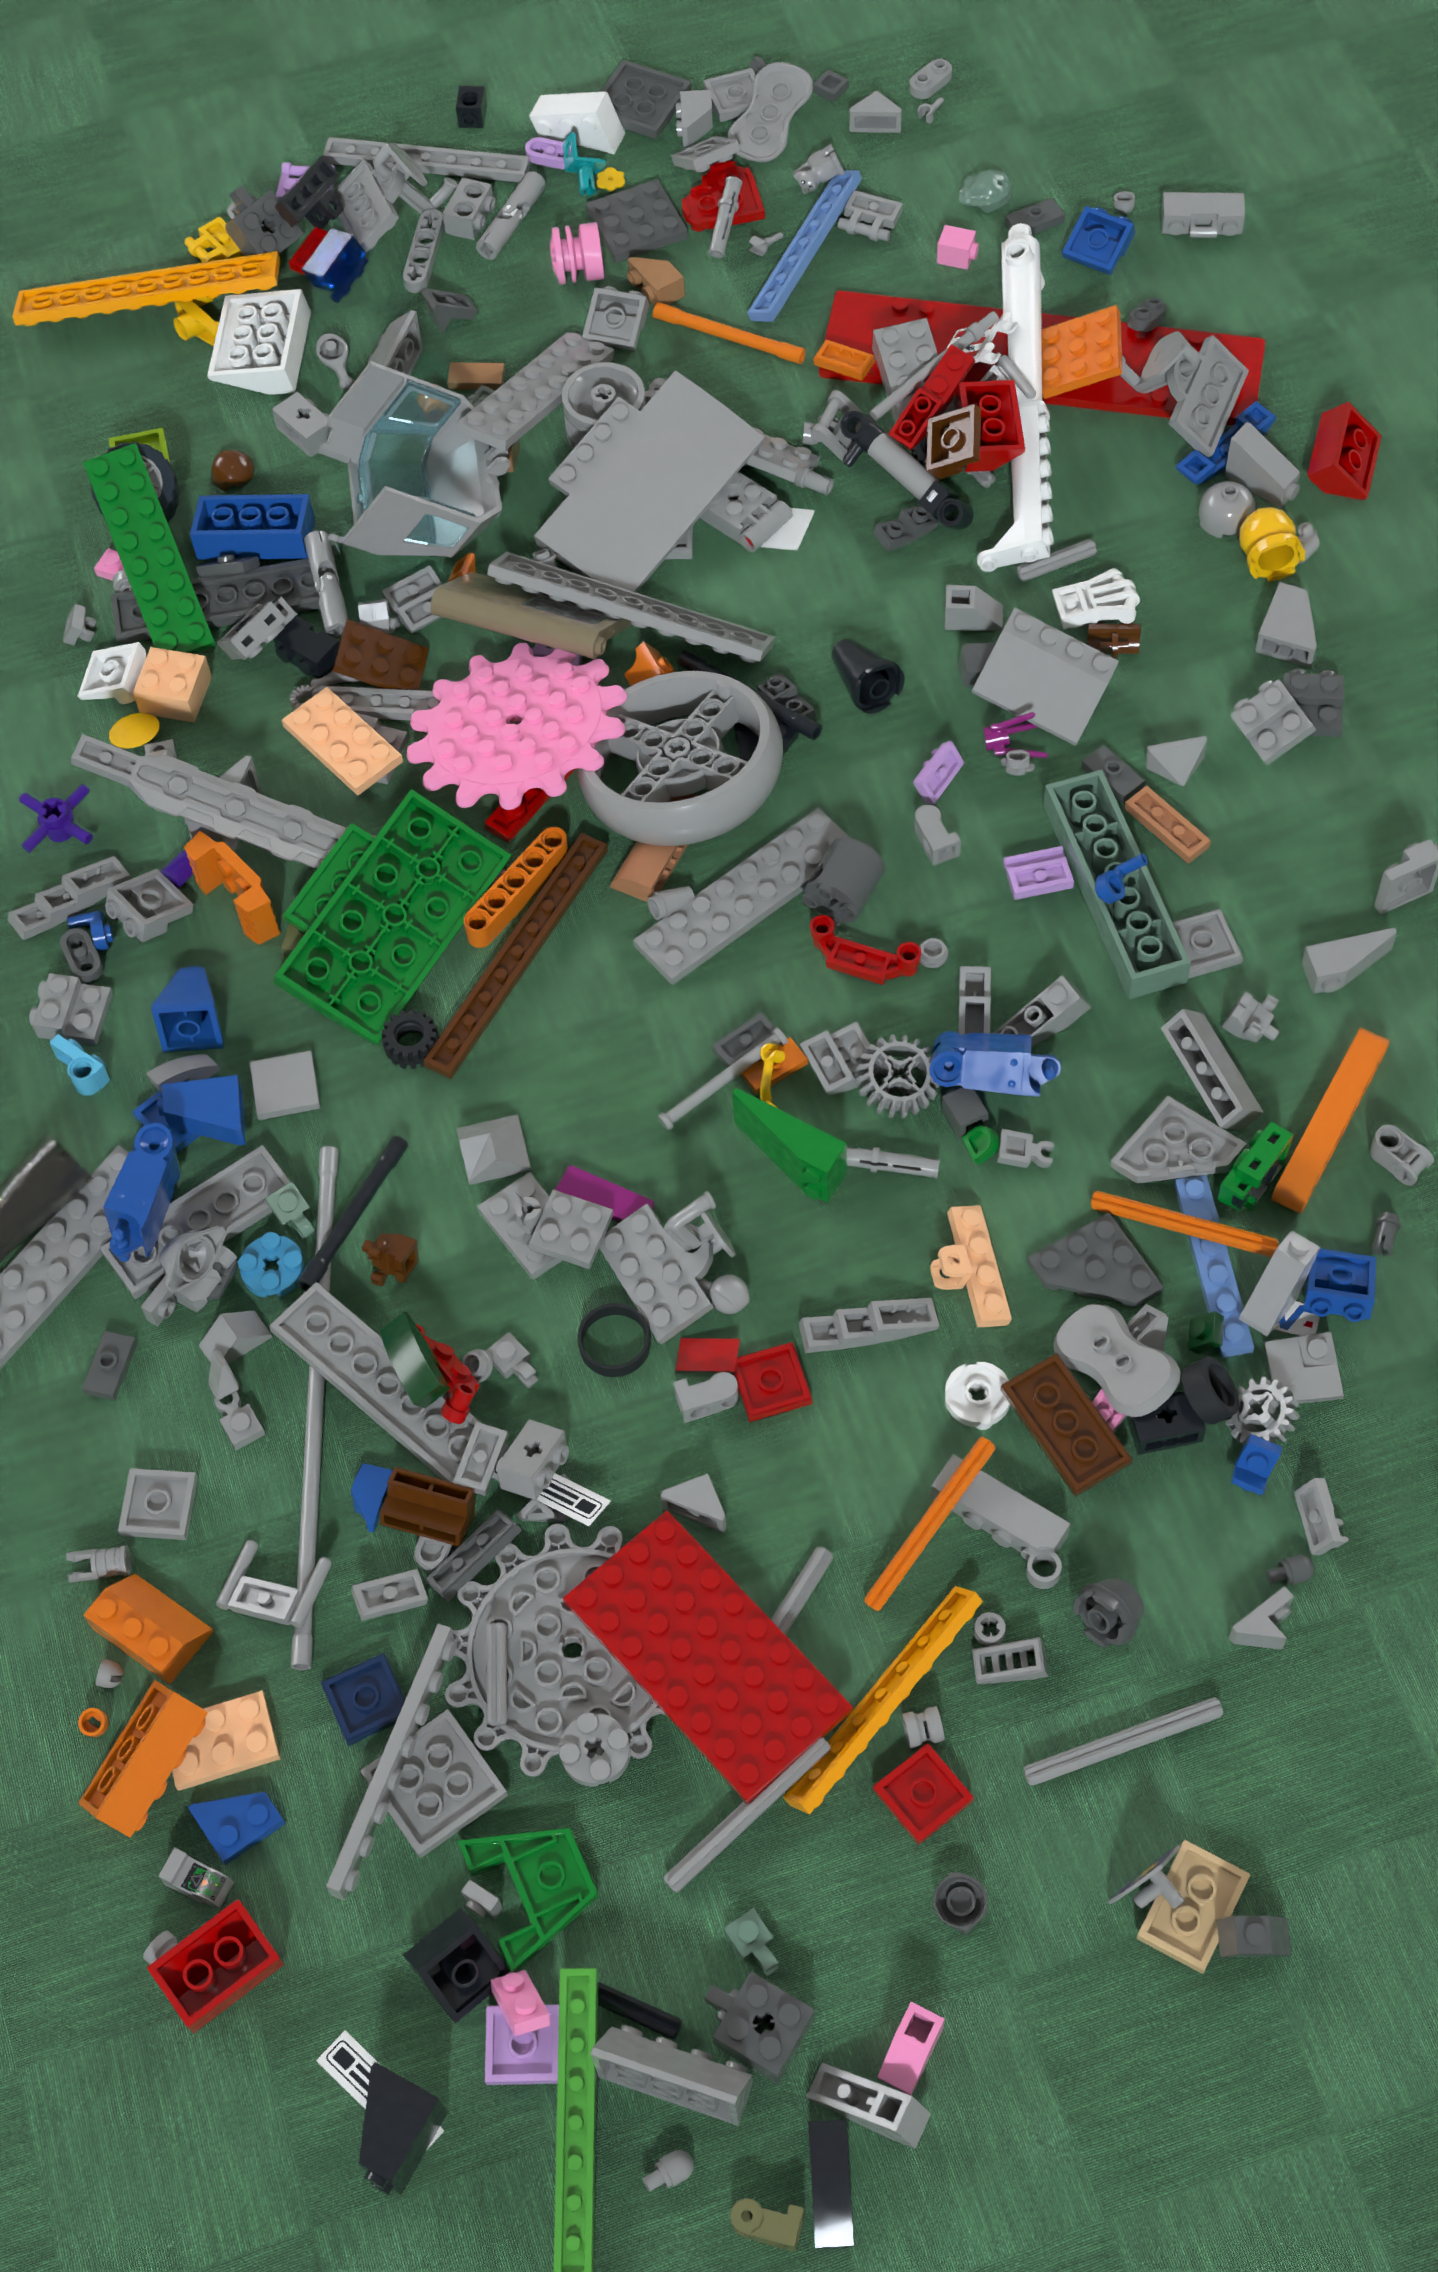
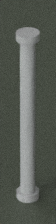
M775 1028L772 1031L773 1035L666 1114L664 1112L660 1113L657 1117L664 1128L668 1131L674 1127L673 1123L760 1060V1051L764 1044L771 1043L777 1046L787 1044L788 1040L779 1028Z

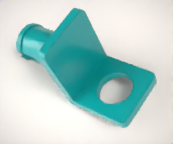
M571 132L563 142L565 172L578 173L579 193L584 196V190H586V196H590L596 193L594 175H597L604 168L606 160L578 157L576 135ZM570 144H571V152H570V156H569V147H570Z

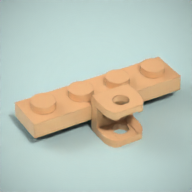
M981 1205L951 1207L947 1215L955 1245L941 1248L938 1252L939 1259L931 1263L930 1271L934 1285L944 1290L963 1289L966 1285L977 1328L1008 1326L1012 1318ZM940 1270H942V1273L944 1275L949 1276L950 1278H943L940 1275Z

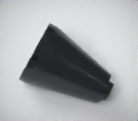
M844 639L833 648L831 653L833 663L853 704L858 709L867 714L877 713L892 704L889 700L895 694L899 696L904 686L905 676L896 663L852 639Z

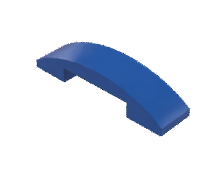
M1255 401L1236 417V424L1221 435L1213 456L1206 458L1195 449L1176 465V470L1195 485L1214 478L1226 470L1230 441L1239 429L1248 422L1264 435L1275 422L1276 416Z

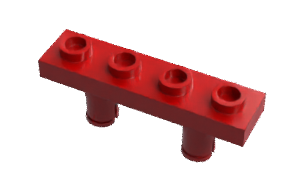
M576 769L567 772L564 780L566 781ZM541 788L529 789L523 794L522 802L517 808L505 810L499 806L484 822L485 829L509 843L551 796H548Z

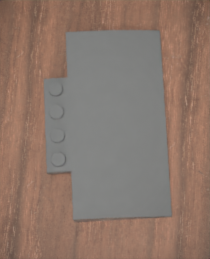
M676 370L641 411L618 396L548 478L549 484L565 494L567 498L534 535L537 546L541 549H548L549 552H555V559L576 574L637 593L765 439L721 402Z

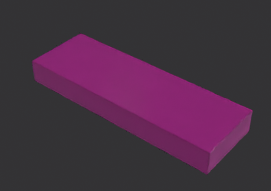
M569 1165L555 1189L556 1191L613 1209L612 1220L619 1223L645 1204H648L652 1209L655 1208V1201L572 1165Z

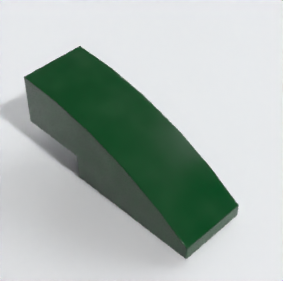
M404 1311L380 1330L381 1338L391 1364L414 1405L425 1409L451 1389L437 1367L440 1363L408 1312Z

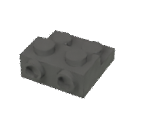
M1294 669L1289 673H1284L1283 685L1316 729L1309 736L1341 737L1344 676L1336 675L1331 670H1325L1319 674H1307L1303 669Z

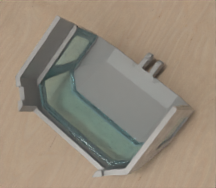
M370 361L330 413L326 427L331 428L327 443L321 442L318 452L348 464L354 525L345 537L330 534L327 539L376 555L447 556L452 558L500 515L502 502L500 500L497 476L506 474L510 467V460L506 458L507 454H509L508 449L503 451L456 432L457 422L474 409L463 395Z

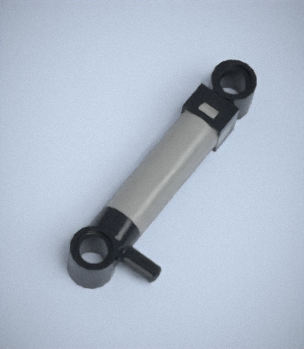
M850 411L843 416L840 425L841 432L845 437L855 442L843 459V463L846 466L852 467L862 452L865 451L914 495L924 509L931 515L937 516L941 524L956 530H963L972 523L974 513L971 506L966 502L957 500L959 495L953 489L927 472L926 468L893 438L889 437L871 416L858 411ZM859 421H861L862 427L860 431L856 433V425ZM956 508H958L959 515L957 519L953 521L952 513Z

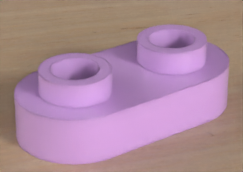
M537 137L526 143V156H529L530 162L565 169L563 142ZM570 144V147H569V156H570V152H571V144Z

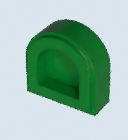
M983 1125L974 1127L961 1137L974 1163L979 1165L994 1155L999 1146V1137L996 1131Z

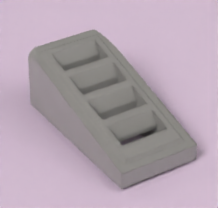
M1040 1637L972 1649L975 1677L978 1685L1049 1677L1045 1644ZM1034 1652L1035 1666H1030L1028 1653ZM1014 1654H1020L1021 1668H1015ZM1000 1655H1005L1006 1671H1001ZM991 1656L993 1673L987 1674L985 1657Z

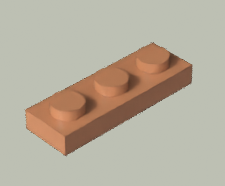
M1145 786L1125 802L1124 809L1188 864L1210 847L1211 840L1148 786Z

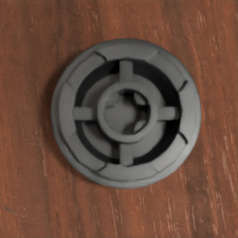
M1109 1578L1083 1587L1080 1595L1074 1601L1073 1611L1074 1615L1080 1614L1082 1621L1087 1628L1083 1631L1085 1635L1094 1643L1106 1648L1110 1644L1120 1646L1133 1639L1144 1615V1605L1138 1592L1129 1583L1119 1578Z

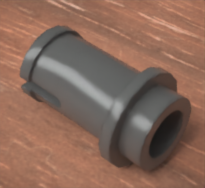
M1383 1212L1380 1214V1217L1376 1218L1375 1225L1377 1230L1371 1248L1373 1253L1381 1255L1383 1247L1385 1250L1384 1256L1392 1255L1396 1232L1401 1228L1400 1218L1396 1214Z

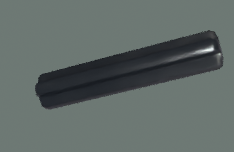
M598 1982V2006L671 2039L677 2037L682 2026L680 2018Z

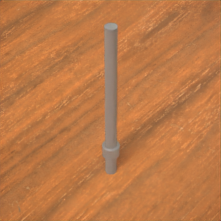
M992 311L980 322H974L965 330L966 333L952 345L963 350L972 342L976 343L985 336L986 330L999 321L998 315ZM948 348L870 411L871 417L877 421L927 380Z

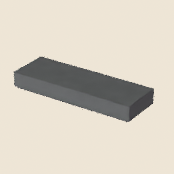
M497 1509L425 1581L448 1603L457 1594L459 1589L471 1581L522 1530L504 1512Z

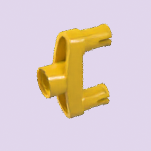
M201 297L195 298L190 302L174 301L178 317L174 318L173 323L181 339L187 341L196 336L214 346L219 322L214 321L200 308L213 302L214 298Z

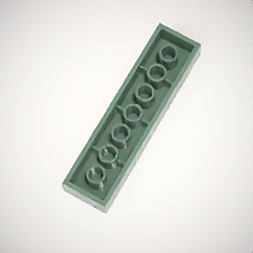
M1103 770L1045 785L1043 807L1059 843L1063 847V852L1128 998H1136L1187 983L1191 962L1146 865L1123 877L1122 881L1125 886L1124 898L1108 904L1096 894V878L1109 870L1113 871L1117 865L1141 854Z

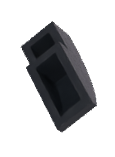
M846 2120L808 2122L815 2248L854 2247Z

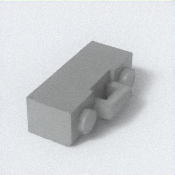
M1163 193L1161 210L1162 234H1189L1190 238H1217V234H1224L1226 236L1242 235L1245 219L1244 193Z

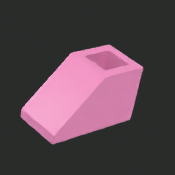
M911 2002L894 2035L877 2079L905 2094L912 2095L944 2029L945 2019Z

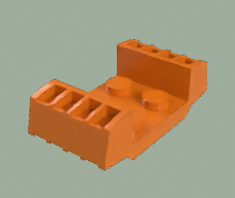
M199 831L184 846V849L190 861L189 864L195 876V881L201 891L207 895L223 883L231 894L236 892L239 896L233 900L243 933L258 945L280 935V930L277 927L278 923L275 921L276 916L273 914L274 910L270 905L271 900L265 893L261 878L225 842H215Z

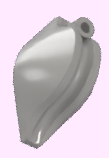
M223 1226L200 1231L190 1230L173 1238L164 1246L160 1253L159 1261L166 1272L165 1286L169 1292L175 1293L189 1287L207 1275L227 1235Z

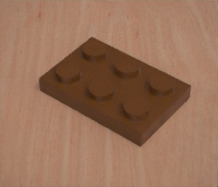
M347 619L332 671L382 689L419 690L429 648Z

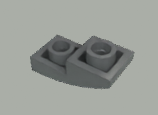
M918 505L901 510L898 519L876 524L873 534L887 551H892L928 534L938 527L939 522L926 509Z
M778 673L757 686V691L794 712L801 713L812 720L817 718L815 709L798 695L797 686L783 674Z

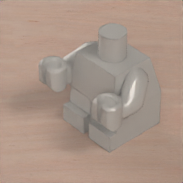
M388 599L359 602L360 621L357 623L388 634L393 633L396 628L400 627L399 617H390Z
M1245 991L1234 1005L1222 1028L1236 1037L1257 1043L1263 1035L1274 1041L1279 1030L1271 1026L1270 1023L1274 1018L1272 1010L1275 1009L1279 1000L1269 994L1261 1004Z

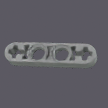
M428 209L420 215L403 272L404 286L411 293L422 292L423 288L428 286L444 232L443 215L439 210ZM423 239L433 240L431 243L428 244L421 243ZM418 258L427 259V261L423 263L415 262V260Z

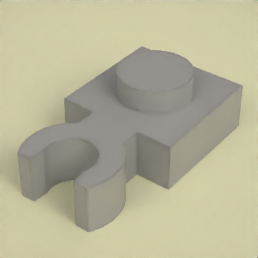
M1002 1129L999 1133L996 1163L1028 1168L1030 1161H1034L1037 1166L1048 1168L1052 1164L1053 1159L1044 1157L1041 1151L1051 1152L1054 1148V1143L1050 1141H1041L1038 1144L1032 1143L1033 1134Z
M235 1391L231 1393L233 1400L230 1404H222L216 1398H214V1403L218 1411L226 1415L219 1419L237 1451L266 1434L249 1403L241 1407L240 1396Z

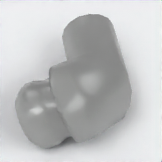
M1308 522L1302 523L1297 530L1298 538L1305 549L1304 562L1300 560L1299 564L1305 563L1320 545L1316 530Z

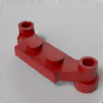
M818 915L810 922V935L813 938L814 946L821 951L826 959V968L880 985H884L885 981L903 975L910 977L917 973L918 965L921 962V949L913 942L902 943L897 948V954H891L837 937L834 934V921L829 916Z
M415 1324L440 1363L437 1367L451 1388L447 1391L449 1397L446 1398L440 1413L448 1421L462 1424L470 1412L469 1405L480 1384L471 1374L470 1369L463 1365L454 1354V1350L450 1346L438 1343L424 1335L425 1330L420 1325Z

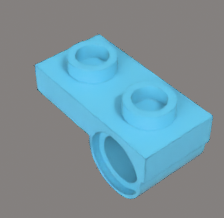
M57 1034L49 1042L56 1058L68 1066V1074L79 1094L85 1096L93 1095L110 1081L105 1070L107 1067L105 1062L95 1054L90 1056L85 1053L82 1046L71 1038L66 1040Z

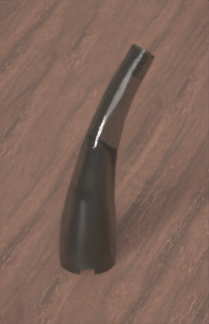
M49 1133L24 1156L0 1186V1263L27 1238L51 1220L94 1179L84 1167L80 1166L73 1155Z

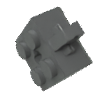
M240 186L229 195L236 205L234 210L237 216L225 224V228L244 256L278 251L279 254L304 235L297 224L291 227L275 209L274 206L278 203L279 199L272 190L257 199L254 195L250 196L243 186Z
M753 1972L749 1973L740 1991L733 1988L730 1994L712 1985L704 1999L705 2003L719 2011L716 2019L721 2023L713 2035L714 2044L723 2052L774 2083L779 2084L815 2021V2009ZM765 2022H770L771 2032L764 2030L762 2034L758 2033L757 2024L763 2025Z

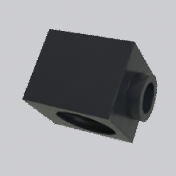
M459 86L456 102L458 127L484 128L487 111L485 87Z

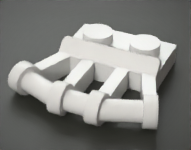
M1115 568L1088 581L1052 589L1053 599L1063 629L1078 628L1090 622L1091 624H1097L1099 620L1119 619L1125 624L1132 623L1136 617L1135 607L1140 602L1134 582L1123 578V574Z

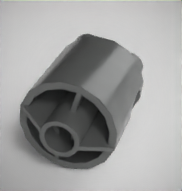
M847 837L836 838L829 846L807 883L804 895L802 896L803 903L810 908H814L820 914L832 918L835 927H839L841 923L854 922L859 917L885 872V864L881 856L866 842Z

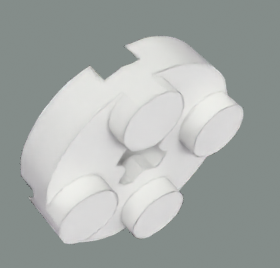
M977 1362L976 1365L968 1366L966 1364L961 1365L950 1374L946 1382L945 1406L958 1422L980 1430L989 1429L992 1424L1004 1418L1010 1408V1403L1000 1390L1001 1385L1009 1380L1000 1368L987 1362ZM980 1388L983 1389L985 1399L973 1400L972 1394L969 1392L971 1390L977 1392Z

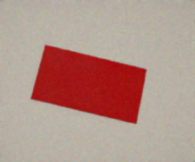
M681 1338L675 1371L735 1372L740 1339Z

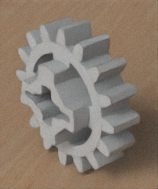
M1262 1377L1260 1384H1257L1253 1379L1249 1380L1248 1389L1242 1386L1238 1387L1240 1393L1238 1397L1239 1410L1225 1422L1232 1430L1230 1434L1243 1445L1246 1443L1250 1433L1274 1444L1278 1438L1285 1442L1287 1440L1284 1435L1285 1431H1295L1291 1420L1299 1419L1300 1416L1294 1410L1299 1404L1292 1397L1293 1393L1287 1386H1283L1279 1380L1275 1379L1271 1383L1266 1377Z

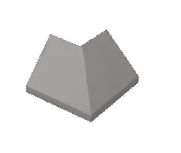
M518 1114L456 1128L469 1185L531 1171Z

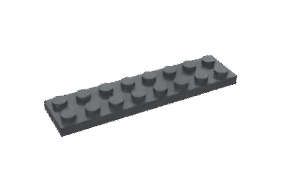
M308 558L258 567L245 573L208 576L190 580L209 628L236 624L257 604H261L264 607L267 602L282 597L296 613L319 609L318 602L320 596L315 588ZM133 590L111 594L118 645L151 639Z

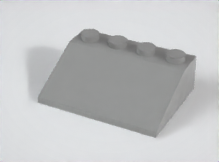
M1014 607L971 693L1016 716L1034 712L1035 717L1026 721L1076 746L1119 661Z
M622 2025L621 2030L610 2027L593 2046L590 2055L599 2078L737 2126L740 2125L753 2084L752 2075L747 2073V2067L732 2061H727L726 2065L713 2062V2056L697 2049H692L691 2053L678 2050V2045L675 2042L662 2037H657L656 2041L643 2038V2032L627 2025Z

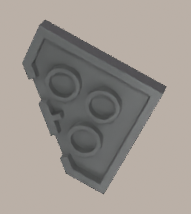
M1110 1213L1027 1257L1028 1266L1046 1289L1057 1291L1060 1288L1077 1292V1295L1101 1301L1105 1298L1123 1302V1306L1137 1308L1162 1294L1164 1289L1163 1285Z

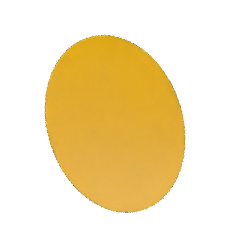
M134 713L125 716L112 726L109 732V740L114 746L119 748L139 747L155 737L159 730V721L154 715L148 713Z

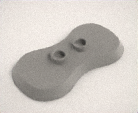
M774 62L766 65L757 73L753 83L751 103L747 110L733 123L728 133V139L738 140L741 151L737 152V155L751 161L764 163L772 161L783 152L788 140L790 120L812 93V78L804 69L789 63Z
M1093 1304L1079 1309L1063 1323L1055 1336L1054 1352L1059 1355L1066 1367L1085 1373L1097 1381L1111 1407L1125 1416L1140 1417L1153 1412L1170 1398L1180 1382L1179 1366L1173 1357L1161 1350L1151 1348L1139 1342L1131 1334L1122 1315L1112 1307Z

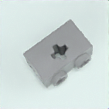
M296 392L272 409L276 428L309 457L319 452L321 442L327 443L331 428L326 427L329 415L319 411L311 399H305Z
M529 1419L496 1466L500 1488L536 1500L543 1489L549 1487L558 1467L563 1465L568 1458L569 1447L566 1443L564 1430Z

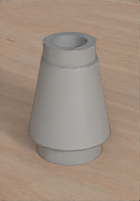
M689 886L657 891L653 893L652 897L648 898V907L654 919L669 918L694 899L695 896Z

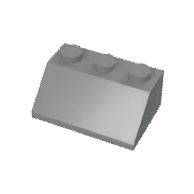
M411 310L389 324L385 334H382L379 338L375 353L370 355L368 364L370 361H373L407 375L411 374L423 351L416 311Z

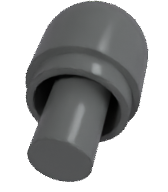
M1295 1555L1279 1561L1277 1568L1266 1570V1578L1270 1584L1282 1581L1285 1585H1295L1311 1579L1315 1568L1309 1557Z

